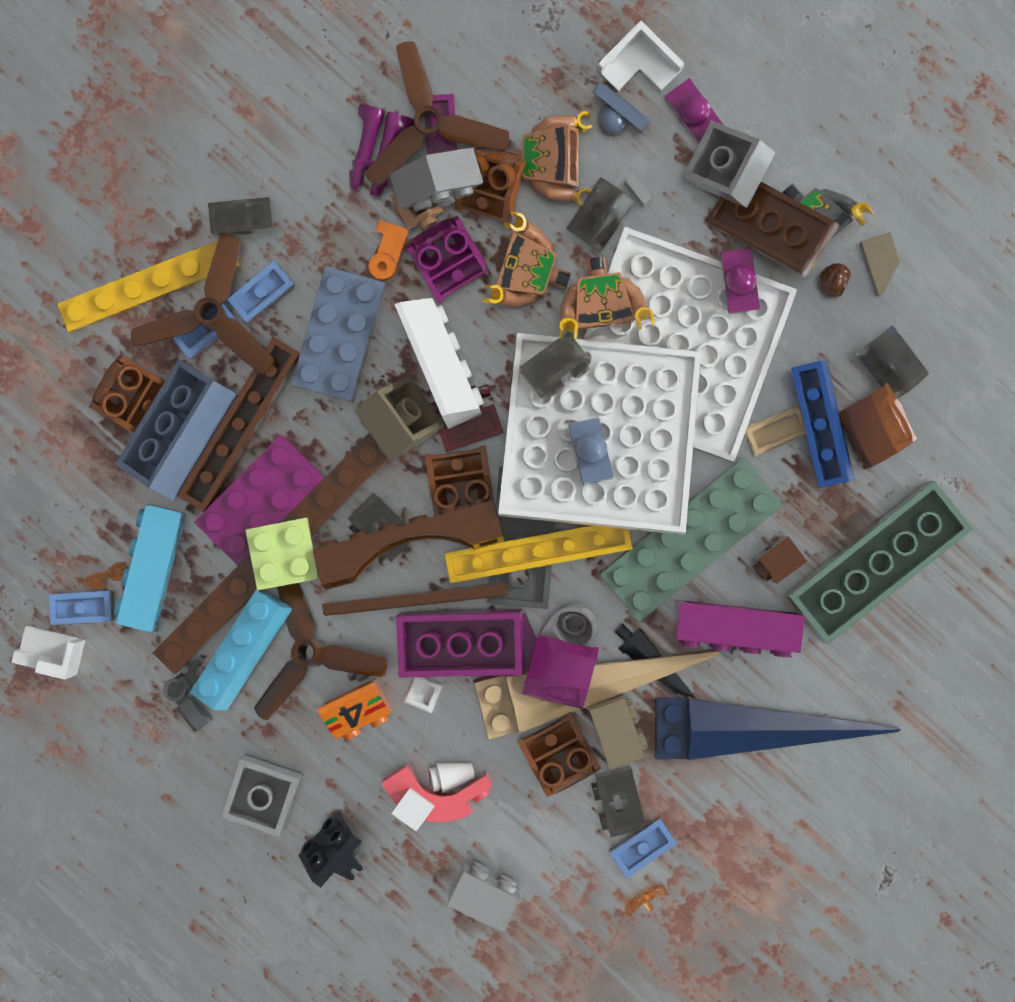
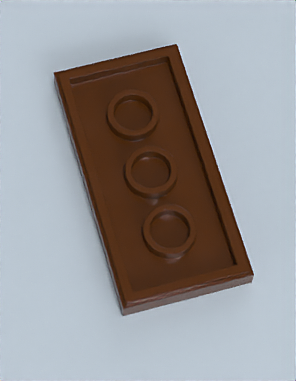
M760 182L747 208L720 197L705 219L710 226L804 278L839 228L836 221L763 182Z

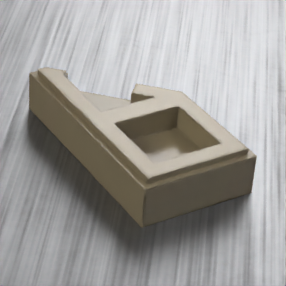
M890 232L860 242L877 296L884 293L900 262Z

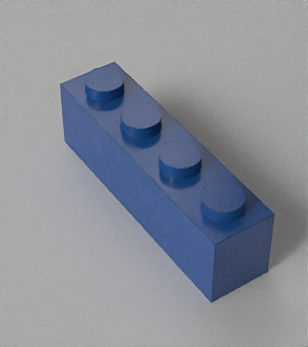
M821 360L792 367L791 370L819 488L855 480L828 362Z

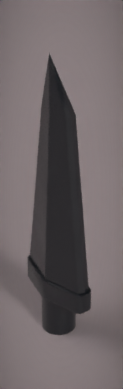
M621 623L614 630L624 641L618 649L631 659L663 657L640 627L632 633ZM676 672L658 679L676 694L696 698Z

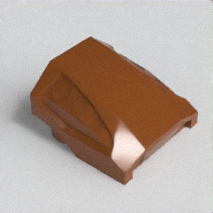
M474 146L469 147L474 149L484 183L473 188V194L455 199L454 209L459 211L465 209L502 221L503 225L505 222L511 224L514 215L510 211L515 210L522 169L526 165V161L519 154L506 150L501 152Z
M120 354L109 366L100 381L89 407L134 433L166 380Z
M888 383L839 411L843 429L860 457L864 470L897 454L917 439L903 406Z
M485 445L472 450L447 454H425L434 516H438L440 510L449 507H457V510L467 508L469 503L475 500L487 499V502L494 501Z
M571 712L553 724L517 741L547 797L575 785L601 769Z

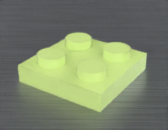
M308 518L245 529L257 591L319 579L312 550L314 547Z

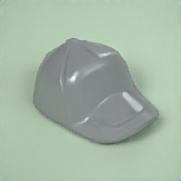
M566 605L550 618L539 635L577 645L589 646L597 635L596 618L592 611L583 605Z

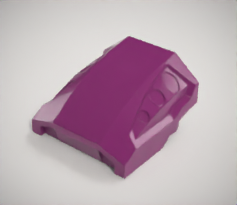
M459 216L440 221L415 236L405 246L438 304L444 301L443 298L470 281L484 274L488 275L491 273Z
M538 635L522 695L583 709L599 648L577 645L556 638Z

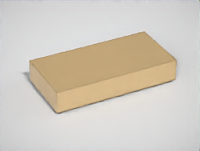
M800 405L747 427L744 435L754 457L807 435Z

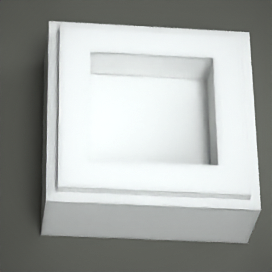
M413 677L403 702L432 713L443 684L426 677Z
M409 788L391 814L414 831H417L435 805L412 788Z

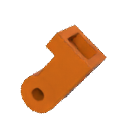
M379 219L376 232L383 235L377 254L369 261V270L376 279L387 281L393 278L397 272L410 231L409 229Z

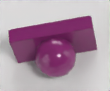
M690 78L664 96L698 145L711 120L723 125L711 108L709 101L702 96Z
M752 248L721 252L728 314L759 310L757 276L754 268Z

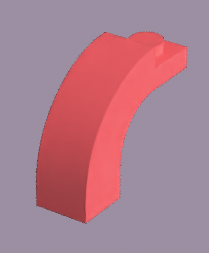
M408 763L384 778L381 784L396 804L399 803L407 790L412 788L435 805L425 821L450 822L473 813L469 800L473 799L474 802H478L490 794L488 788L492 786V781L485 772L458 790L441 794V792H433L424 786Z

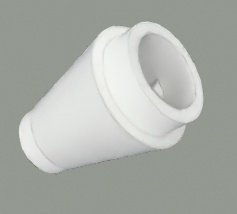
M471 762L435 763V767L428 768L433 792L440 791L442 794L475 780Z

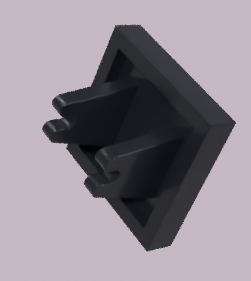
M340 810L334 816L326 819L319 833L303 845L301 853L298 855L311 881L320 888L333 873L349 880H354L355 876L351 870H363V866L356 859V854L354 853V850L362 841L349 818Z

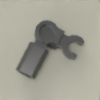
M200 660L191 663L185 675L181 672L173 679L168 680L163 687L165 697L170 701L177 702L179 706L176 709L194 733L211 721L194 696L189 698L187 695L192 690V685L199 679L195 675L194 670L201 664Z

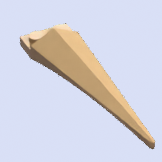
M707 650L595 664L583 708L714 658L720 652L718 650ZM524 670L522 675H494L473 680L486 735L489 740L515 732L522 733L581 709L522 695L529 670Z

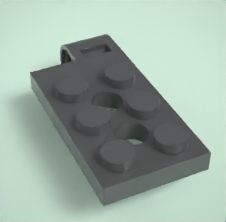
M499 466L496 497L497 515L499 512L503 466ZM498 516L504 541L514 540L520 536L530 537L555 532L556 522ZM552 564L527 569L529 579L521 585L512 581V572L489 576V584L508 582L509 593L502 597L487 598V604L548 609Z

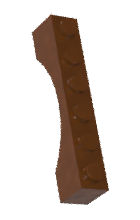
M479 499L470 502L467 508L457 510V507L445 508L439 511L438 516L427 518V515L416 516L409 519L408 524L397 526V523L386 524L379 527V532L367 534V531L351 534L349 536L350 539L346 541L327 540L319 544L320 548L312 550L321 585L325 590L356 582L364 570L378 557L393 548L409 542L446 540L460 543L476 550L505 541L494 501L487 502V499Z

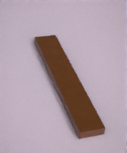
M508 582L379 596L327 602L322 604L323 615L331 616L502 597L509 593Z

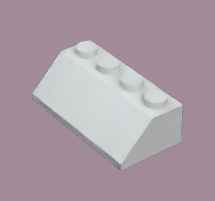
M433 298L394 304L447 428L450 429L482 415L479 406L484 404L478 388L471 389L467 378L472 377V374L465 359L459 362L455 351L461 348L454 332L447 334L444 323L449 322L443 306L439 305L436 307Z

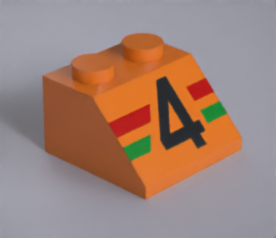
M374 678L322 703L317 708V711L334 739L343 737L344 741L361 734L359 728L369 723L374 728L388 721L387 715L392 712V709L378 679Z

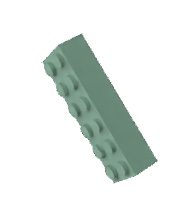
M740 458L688 501L685 535L649 532L632 546V550L625 551L599 574L636 620L640 622L783 505L747 460Z
M927 481L786 593L785 596L796 610L805 616L804 620L820 640L828 645L972 531L973 528L935 481Z

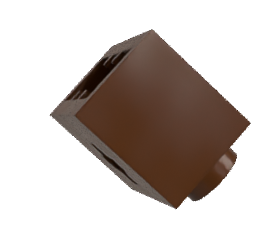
M782 535L752 557L756 562L752 567L763 581H770L776 584L807 562L790 537Z

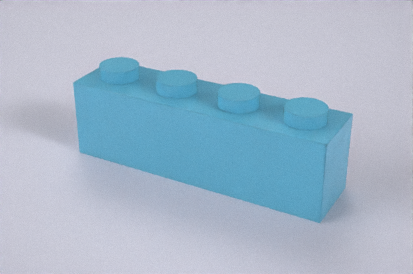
M146 504L145 509L139 510L136 520V526L140 527L137 539H132L129 548V556L132 557L130 569L125 568L121 580V586H125L123 597L117 599L114 608V615L118 616L116 624L151 633L157 631L186 513L152 504Z
M255 590L190 693L213 710H228L293 608L270 592Z

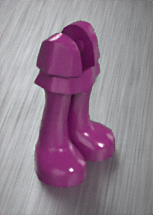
M359 103L358 115L363 121L361 140L356 157L352 160L353 169L349 170L350 189L359 192L364 181L365 171L374 163L370 159L378 129L386 112L383 109ZM391 111L387 112L377 158L402 130L414 125L413 118ZM388 180L380 186L372 183L370 195L379 197L388 184Z

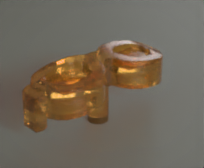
M117 562L110 566L106 572L103 571L102 573L88 576L83 583L93 590H101L106 587L108 578L114 581L122 580L124 570L128 566L126 562Z
M655 885L632 898L624 909L629 917L632 916V912L643 904L651 912L654 910V907L650 900L662 894L668 895V892L664 885Z

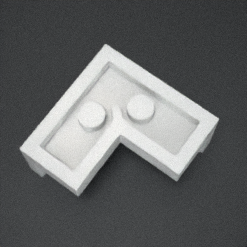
M640 21L598 63L596 72L619 92L640 71L662 92L683 70L685 64Z
M26 626L20 649L14 650L11 663L35 668V673L66 680L78 673L86 639Z

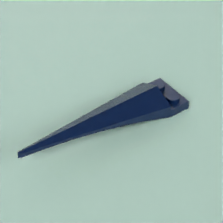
M655 697V759L692 760L895 733L901 730L896 726L799 714L688 697Z

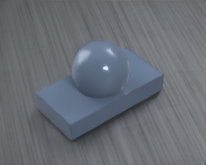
M600 83L593 91L608 103L598 113V123L603 131L610 134L621 132L625 128L627 120L641 131L650 123L646 116L605 83Z
M599 417L569 424L568 428L582 485L585 486L613 479L614 475Z

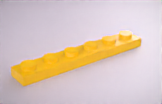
M219 240L57 303L67 331L72 333L206 280Z
M589 525L509 540L476 550L466 548L445 552L444 554L450 583L632 550L629 529Z

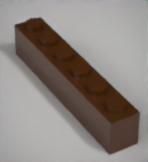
M272 337L265 349L274 359L271 369L264 375L259 374L254 369L252 370L177 495L203 512L216 500L298 363L300 353L275 337Z

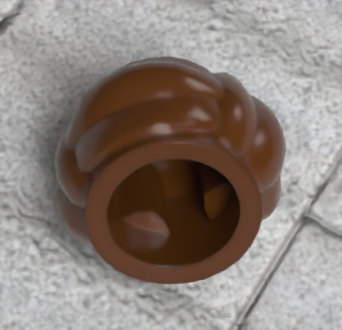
M841 263L827 266L820 274L819 283L821 284L822 291L830 297L842 296L851 277V272L846 265Z

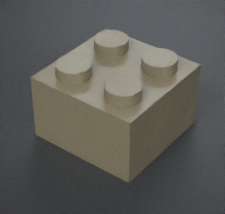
M410 375L376 391L354 410L361 424L369 431L377 442L379 449L387 456L389 461L422 445L445 426Z
M621 693L588 706L610 770L645 758L643 750L648 749V745L641 727L635 729L633 720L638 719L631 698L626 700Z

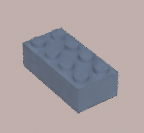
M325 266L291 385L348 402H354L386 290L385 282Z
M178 359L115 465L148 488L174 501L236 399L237 394Z

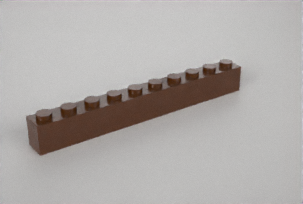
M368 433L282 522L308 518L311 537H313L389 460L379 449L372 435ZM249 554L152 652L173 674L180 672L248 603L255 590H257L251 555Z

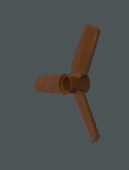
M408 41L396 46L408 100L416 110L414 126L402 130L367 169L365 175L370 182L380 186L390 177L391 173L398 170L421 147L424 138L430 139L438 134L442 135L446 140L501 152L506 150L509 142V132L507 130L457 115L442 117L440 111L432 106V90L416 44L413 41ZM430 115L436 119L437 123L433 128L426 129L420 125L419 120L423 116Z
M222 234L220 236L204 285L205 297L195 304L194 310H183L133 328L131 330V340L136 347L188 334L202 325L208 331H216L218 339L259 374L264 375L271 369L274 363L273 357L235 319L229 318L227 312L222 307V304L230 296L241 246L240 239L229 234ZM217 309V315L213 319H204L208 310Z
M299 583L277 587L280 600L293 608L286 619V624L290 636L296 642L291 648L292 660L285 664L255 705V712L260 718L268 720L304 679L308 667L324 665L331 670L377 677L385 676L387 670V660L385 657L337 645L326 646L322 641L314 639L315 624ZM309 645L313 648V656L310 660L306 658L305 654Z

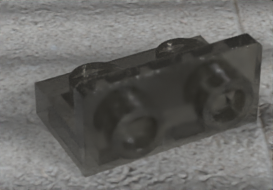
M567 332L563 335V338L557 339L521 365L519 371L540 399L546 395L553 397L565 387L564 382L571 377L578 379L590 369L588 365L591 363L592 356L588 351L585 353L576 340L573 339V336Z

